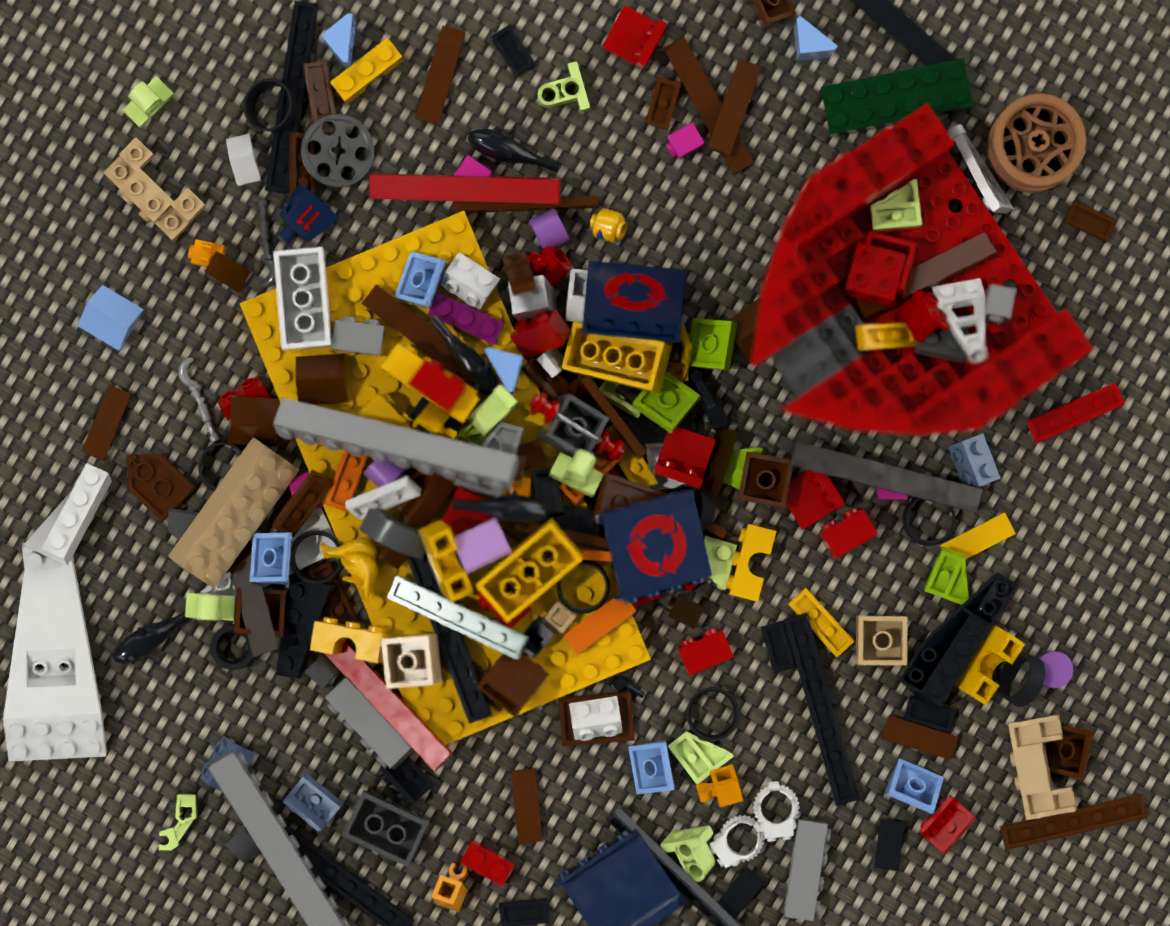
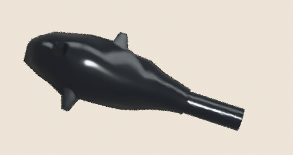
M496 126L493 130L477 129L470 131L467 138L475 150L495 159V164L497 165L500 162L535 164L557 172L560 163L531 152L517 141L502 133L499 126Z
M435 315L429 322L443 337L450 351L452 361L458 369L456 375L461 376L479 393L491 395L494 392L493 390L497 388V382L491 369L493 364L491 362L486 363L474 349L461 342L450 332L441 319Z
M513 491L508 497H496L478 502L454 499L452 503V509L476 511L503 522L517 523L520 530H523L526 525L548 519L549 508L545 504L526 496H520L517 494V491Z
M184 611L174 618L137 628V631L127 636L116 647L113 659L115 662L122 664L129 662L134 664L137 659L144 660V657L163 643L179 625L191 618L185 617Z

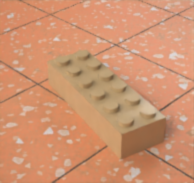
M253 437L168 557L180 567L215 589L296 476L299 469Z

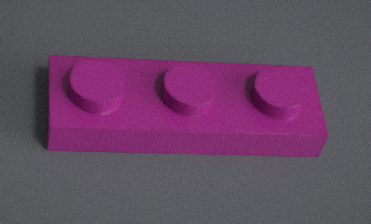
M437 293L428 312L429 316L434 317L437 315L442 322L492 345H495L505 324L440 293Z

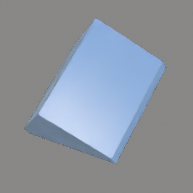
M346 14L321 35L324 43L346 69L352 65L356 25L353 14Z
M799 16L794 25L797 61L832 57L838 46L803 17Z
M411 251L395 298L430 310L443 276L446 262L442 259Z
M102 285L86 303L78 327L120 351L144 309Z
M490 347L485 349L505 388L512 395L515 392L523 357Z
M292 533L253 534L249 582L288 584Z
M665 740L628 747L636 794L675 790Z
M899 758L884 793L933 814L944 777Z

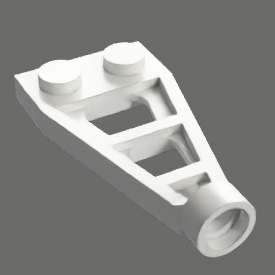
M962 124L948 130L947 133L953 142H956L984 196L982 202L989 211L992 210V212L1003 214L1013 210L1014 208L967 136Z
M981 279L932 287V293L939 300L937 307L947 315L946 321L950 326L949 329L966 353L968 360L972 363L984 361L988 355L984 345L986 295ZM974 306V315L957 318L952 311L953 308ZM977 325L978 334L964 336L961 328Z

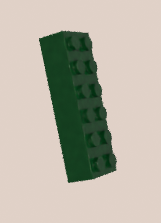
M964 58L821 87L830 138L895 125L927 103L936 117L972 110L974 106Z

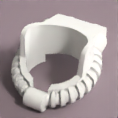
M779 781L769 782L767 787L765 786L764 789L757 793V797L755 796V801H753V813H755L757 821L760 822L759 830L764 833L767 842L777 841L776 838L782 837L783 840L792 839L791 836H794L793 830L797 828L795 819L798 818V809H800V806H798L799 801H797L798 798L792 792V789L785 787L783 784L780 785ZM770 791H780L791 801V812L784 821L778 823L771 822L761 812L762 800Z
M746 815L731 817L729 821H726V824H723V828L720 829L721 832L714 835V840L709 843V848L713 855L716 853L719 857L717 861L721 867L737 866L740 861H750L755 856L757 857L758 853H761L760 850L763 849L765 844L764 833L759 830L760 822L754 820L755 818L747 817ZM739 823L753 825L758 832L755 847L746 853L733 851L727 843L728 832Z

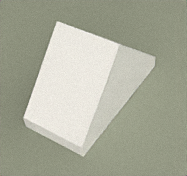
M250 134L226 139L229 160L237 186L261 181Z

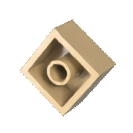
M856 616V664L907 665V616Z
M437 633L395 636L381 640L386 689L426 686L442 682Z

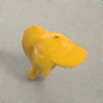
M356 538L337 548H331L325 543H321L320 549L324 558H340L342 565L352 575L351 577L344 576L342 580L358 585V589L362 590V599L367 601L371 586L378 575L376 561L379 555V547L377 544L367 538Z

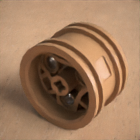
M1030 94L1018 98L1008 105L993 122L986 142L987 159L992 171L1006 186L1026 193L1043 192L1060 184L1079 166L1085 152L1086 132L1080 116L1066 101L1048 94ZM1044 113L1050 116V122L1038 119V114ZM1015 120L1024 122V131L1020 132L1014 128ZM1055 133H1060L1065 137L1063 145H1059L1054 141ZM1011 143L1013 155H1006L1003 144ZM1055 157L1062 166L1056 172L1047 166L1048 162ZM1023 161L1032 162L1034 171L1031 173L1024 171L1022 167Z

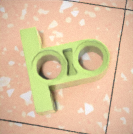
M577 61L568 63L570 77L546 83L538 90V101L545 108H554L577 101L581 113L590 111V105ZM567 85H577L579 88L578 92L575 95L567 94L565 91ZM547 90L553 91L556 95L555 99L550 102L542 98V94Z
M157 76L148 85L142 81L129 93L128 97L131 102L123 109V112L142 128L174 93Z
M501 384L467 418L484 437L499 422H502L511 412L520 407L518 402Z
M577 450L573 458L560 452L548 476L592 498L604 474L593 469L597 459L592 454L584 450Z
M187 593L185 617L202 620L235 621L236 596Z
M710 825L672 831L660 844L666 853L675 851L684 871L694 881H702L715 865L714 856L707 844V841L714 834Z

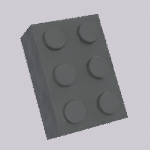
M364 790L342 836L408 867L430 820Z

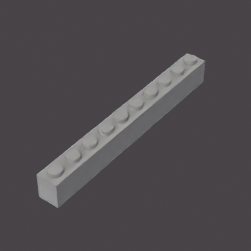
M282 398L273 423L277 434L285 439H292L293 437L301 439L309 445L317 443L325 445L326 448L333 451L341 449L357 457L365 455L377 462L389 461L401 468L413 467L425 474H441L449 480H456L458 478L465 480L470 485L479 486L482 484L489 486V488L498 492L503 490L511 492L519 468L517 455Z
M235 749L210 763L208 769L308 926H351L345 916L342 918L336 911L339 907L332 896L327 897L323 890L326 886L320 876L315 877L310 870L313 868V865L306 855L302 857L297 848L300 845L293 834L289 836L286 832L285 827H287V824L280 814L276 815L271 808L274 806V803L267 793L262 794L259 789L261 785L259 779L254 772L250 774L245 767L248 765V762L241 752L237 754Z

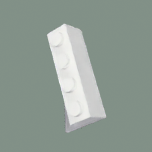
M86 463L73 490L34 532L24 546L68 566L112 482L109 473Z

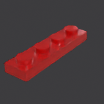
M1112 383L1026 421V424L1035 444L1123 406L1125 403L1116 383Z

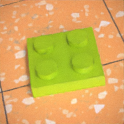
M693 318L689 338L692 344L690 367L730 371L737 323L733 321Z
M665 372L660 394L643 390L633 401L632 407L672 434L699 401L701 395L668 372Z

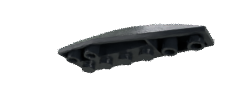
M997 572L924 640L899 681L919 699L939 710L1018 585Z

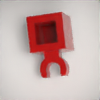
M548 245L540 254L532 252L526 258L527 261L532 262L530 268L534 273L533 277L544 275L553 287L573 268L563 250Z

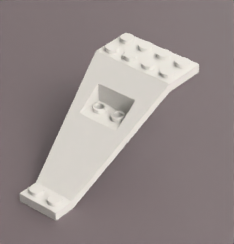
M23 543L22 553L25 570L3 715L8 760L28 761L105 757L107 749L102 708L74 557L71 558L67 566L25 547V543ZM61 663L68 664V667H63ZM41 664L44 668H38L36 665Z

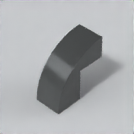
M373 508L368 509L359 530L393 550L414 558H423L426 549L418 528L403 525L388 512Z

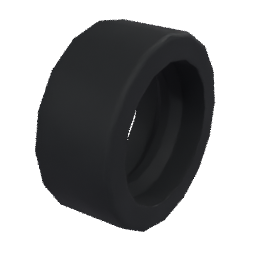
M234 624L225 625L218 629L212 637L210 643L211 655L214 661L222 668L228 670L242 669L248 666L255 658L252 654L248 635H242L248 643L247 654L239 661H229L220 652V642L225 635L234 633Z

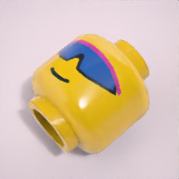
M603 208L598 214H593L590 220V227H592L594 237L615 243L618 239L621 240L627 230V221H625L622 213Z

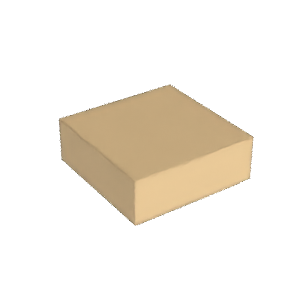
M557 601L543 619L562 635L577 615Z

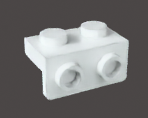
M459 252L445 271L440 285L448 292L454 293L463 299L468 305L480 310L500 278Z
M617 696L569 703L575 740L587 741L593 737H612L623 732Z

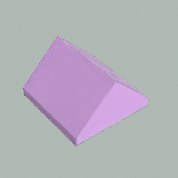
M496 518L454 537L458 549L456 551L467 574L512 553Z

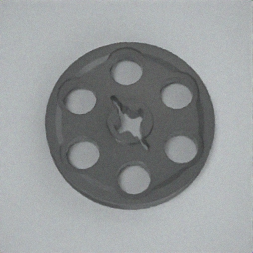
M333 114L317 120L308 128L301 144V157L307 172L316 181L330 187H345L358 182L367 174L374 158V144L369 131L360 121L348 115ZM328 121L334 125L335 129L332 135H325L322 132L324 122ZM348 125H354L358 129V135L354 139L349 138L345 133ZM338 137H340L339 145L340 149L344 150V153L339 154L337 158L336 154L332 152V148L337 146ZM310 141L319 143L320 152L313 155L309 153L307 146ZM358 147H363L368 152V156L364 161L358 160L355 156V151ZM325 163L329 166L330 173L327 177H321L317 173L319 164ZM345 166H349L354 172L350 180H345L341 176V170Z

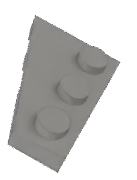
M499 422L483 443V447L516 455L524 429ZM458 478L454 481L455 486L495 498L502 497L504 490L502 492L494 491L489 486L482 484L479 486L470 485L465 480Z

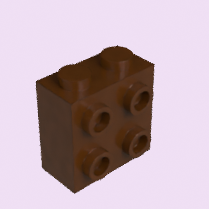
M502 653L484 675L477 688L512 716L516 717L549 674L540 664L534 663L523 653L518 660Z

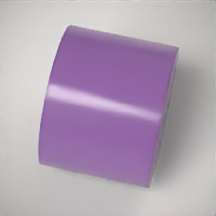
M554 208L529 220L543 250L547 245L556 248L570 240Z
M374 460L365 470L364 475L379 488L398 480L408 468H401L389 461L382 463Z
M1046 651L1038 656L1045 666L1043 686L1060 688L1071 680L1073 665L1065 654L1056 651Z

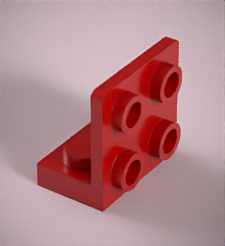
M624 6L602 47L644 70L667 29V23L660 19L658 22H655L630 7Z
M858 243L845 288V296L893 308L906 255Z
M678 426L672 434L667 431L654 473L700 489L715 439Z
M807 470L791 480L786 505L800 528L805 529L834 510L839 509L845 503L828 475Z
M459 486L453 500L476 502L483 500ZM452 500L441 521L450 528L454 538L494 519V517L476 511L452 509Z

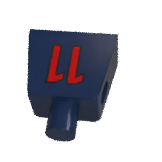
M300 182L280 212L281 218L287 225L279 233V236L288 244L298 234L309 242L333 224L339 217L329 206Z

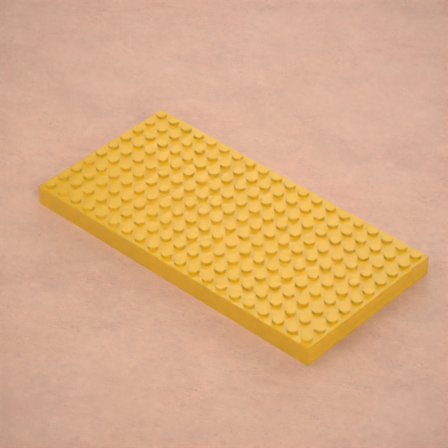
M465 211L456 213L326 267L332 341L335 320H341L342 316L354 317L358 323H365L366 319L378 320L380 325L385 326L382 356L360 354L359 352L333 351L332 347L283 351L281 346L277 289L275 288L239 303L280 403L282 398L298 401L295 381L296 357L345 354L348 402L317 404L315 406L361 417L358 413L380 393L383 397L387 394L397 404L394 409L399 414L404 411L409 416L422 396L386 373L381 366L397 343L401 346L407 343L418 352L416 356L422 360L425 356L431 360L434 358L361 303L376 284L395 298L411 251L444 260L446 262L444 273L459 252L489 271ZM439 284L436 295L437 293L443 294L451 299H454L462 304H465L473 309H476L475 307L468 305L463 299H461L454 293L448 292L443 286ZM496 287L488 296L482 308L478 310L505 323L495 345L444 323L451 333L461 342L474 349L486 363L491 362L485 352V349L489 347L523 357L510 338L514 329ZM395 298L434 327L429 322L433 318L428 315L429 309ZM523 357L522 367H523V366L525 365V363L527 362V360H525L524 357ZM492 365L491 369L497 382V387L501 384L505 388ZM446 367L444 368L443 372H445V371L447 370L448 372H450L451 374H453V373H452L450 370H448ZM520 370L515 392L512 394L520 407L503 420L504 423L524 429L520 446L538 439L537 437L545 424L544 415L541 413L536 415L530 413L531 407H529V403L535 394L540 395V391L537 385L522 370ZM479 393L477 397L480 399V403L476 408H478L490 395ZM467 421L466 424L460 428L457 434H459L464 428L468 427L471 423ZM295 438L309 473L313 469L334 479L344 450L333 451L326 448L325 445L317 443L309 445L301 439ZM538 439L547 462L524 471L523 478H531V471L552 468L560 451ZM368 457L353 498L378 488L364 475L365 470L374 461L371 457ZM531 481L530 498L535 499ZM457 488L452 490V495L443 503L430 524L442 520L455 496ZM465 489L466 491L478 496L483 500L495 498L492 496H488L482 493ZM327 492L321 502L340 546L356 538H367L377 544L380 554L385 545L359 530L364 519L359 520L350 511L345 512L324 504L328 495ZM560 492L563 505L588 509L584 497L574 505ZM395 506L383 510L400 523L405 517ZM497 520L502 528L521 542L533 534L514 530L515 523ZM573 542L578 549L606 551L602 547ZM509 545L510 550L513 551L515 548ZM504 557L467 574L473 593L460 598L459 604L495 620L494 618L497 615L490 608L486 611L477 602L480 598L477 593L480 590L475 585L479 578ZM378 558L376 561L378 575L371 586L367 601L362 599V590L358 589L372 625L383 627V632L391 633L390 637L435 633L429 617L387 598L397 575L415 582L407 558L399 569ZM590 560L599 564L609 577L610 593L604 603L606 604L619 594L614 569L609 561ZM577 565L564 575L561 584L562 594L566 601L576 608L586 609L593 607L604 596V577L593 566ZM508 581L507 583L515 590L516 583ZM557 582L529 604L532 609L512 629L524 633L539 615L544 618L557 601L562 603L557 594ZM595 611L590 613L573 612L577 616L562 635L556 632L534 659L527 656L534 663L540 664L549 675L519 714L651 660L633 615L629 616L577 655L563 635ZM463 634L472 660L488 672L502 655V652ZM440 667L442 682L434 685L399 688L404 702L445 745L514 717L504 708L499 712L489 704L493 715L469 724L451 675L442 667Z

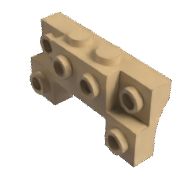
M135 137L103 173L124 193L121 197L131 207L135 203L141 209L138 214L148 224L153 221L166 235L175 241L206 205L189 188L173 201L141 170L155 155Z
M1059 714L1009 723L1013 752H1010L1012 767L1016 766L1018 776L1014 777L1017 791L1021 790L1026 820L1075 812L1077 807L1073 786L1053 789L1045 742L1063 739Z

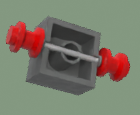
M544 392L540 395L535 394L529 403V407H531L530 413L533 415L537 413L544 415L545 424L537 437L538 439L573 458L577 450L591 453L593 448L597 454L601 451L607 453V460L610 462L614 459L618 460L625 450L623 440L617 439L614 441L610 439V432L604 431L602 433L609 417L569 393L560 395L553 403L546 400L547 394Z

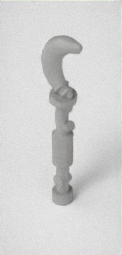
M192 357L186 358L179 365V378L183 384L189 387V391L194 393L195 400L198 403V411L203 422L206 423L207 431L210 433L211 443L218 441L220 437L216 434L215 427L212 425V417L207 405L204 403L205 398L200 396L199 388L201 386L197 381L191 380L188 376V367L194 360Z

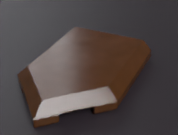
M162 454L126 455L127 489L161 522L168 518L169 509H177L196 488Z

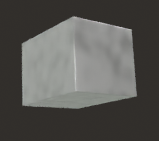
M544 275L533 277L536 285L535 290L516 296L512 294L508 282L512 314L518 321L524 318L527 320L534 318L542 311L547 313L554 309L557 310L554 288Z

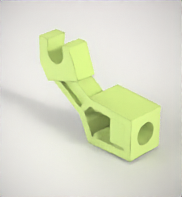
M197 794L177 795L175 818L179 822L175 828L172 827L159 832V836H167L169 839L168 844H159V850L171 851L179 846V841L194 819L198 818ZM182 807H192L191 817H186L185 819L181 817L183 814L181 812Z

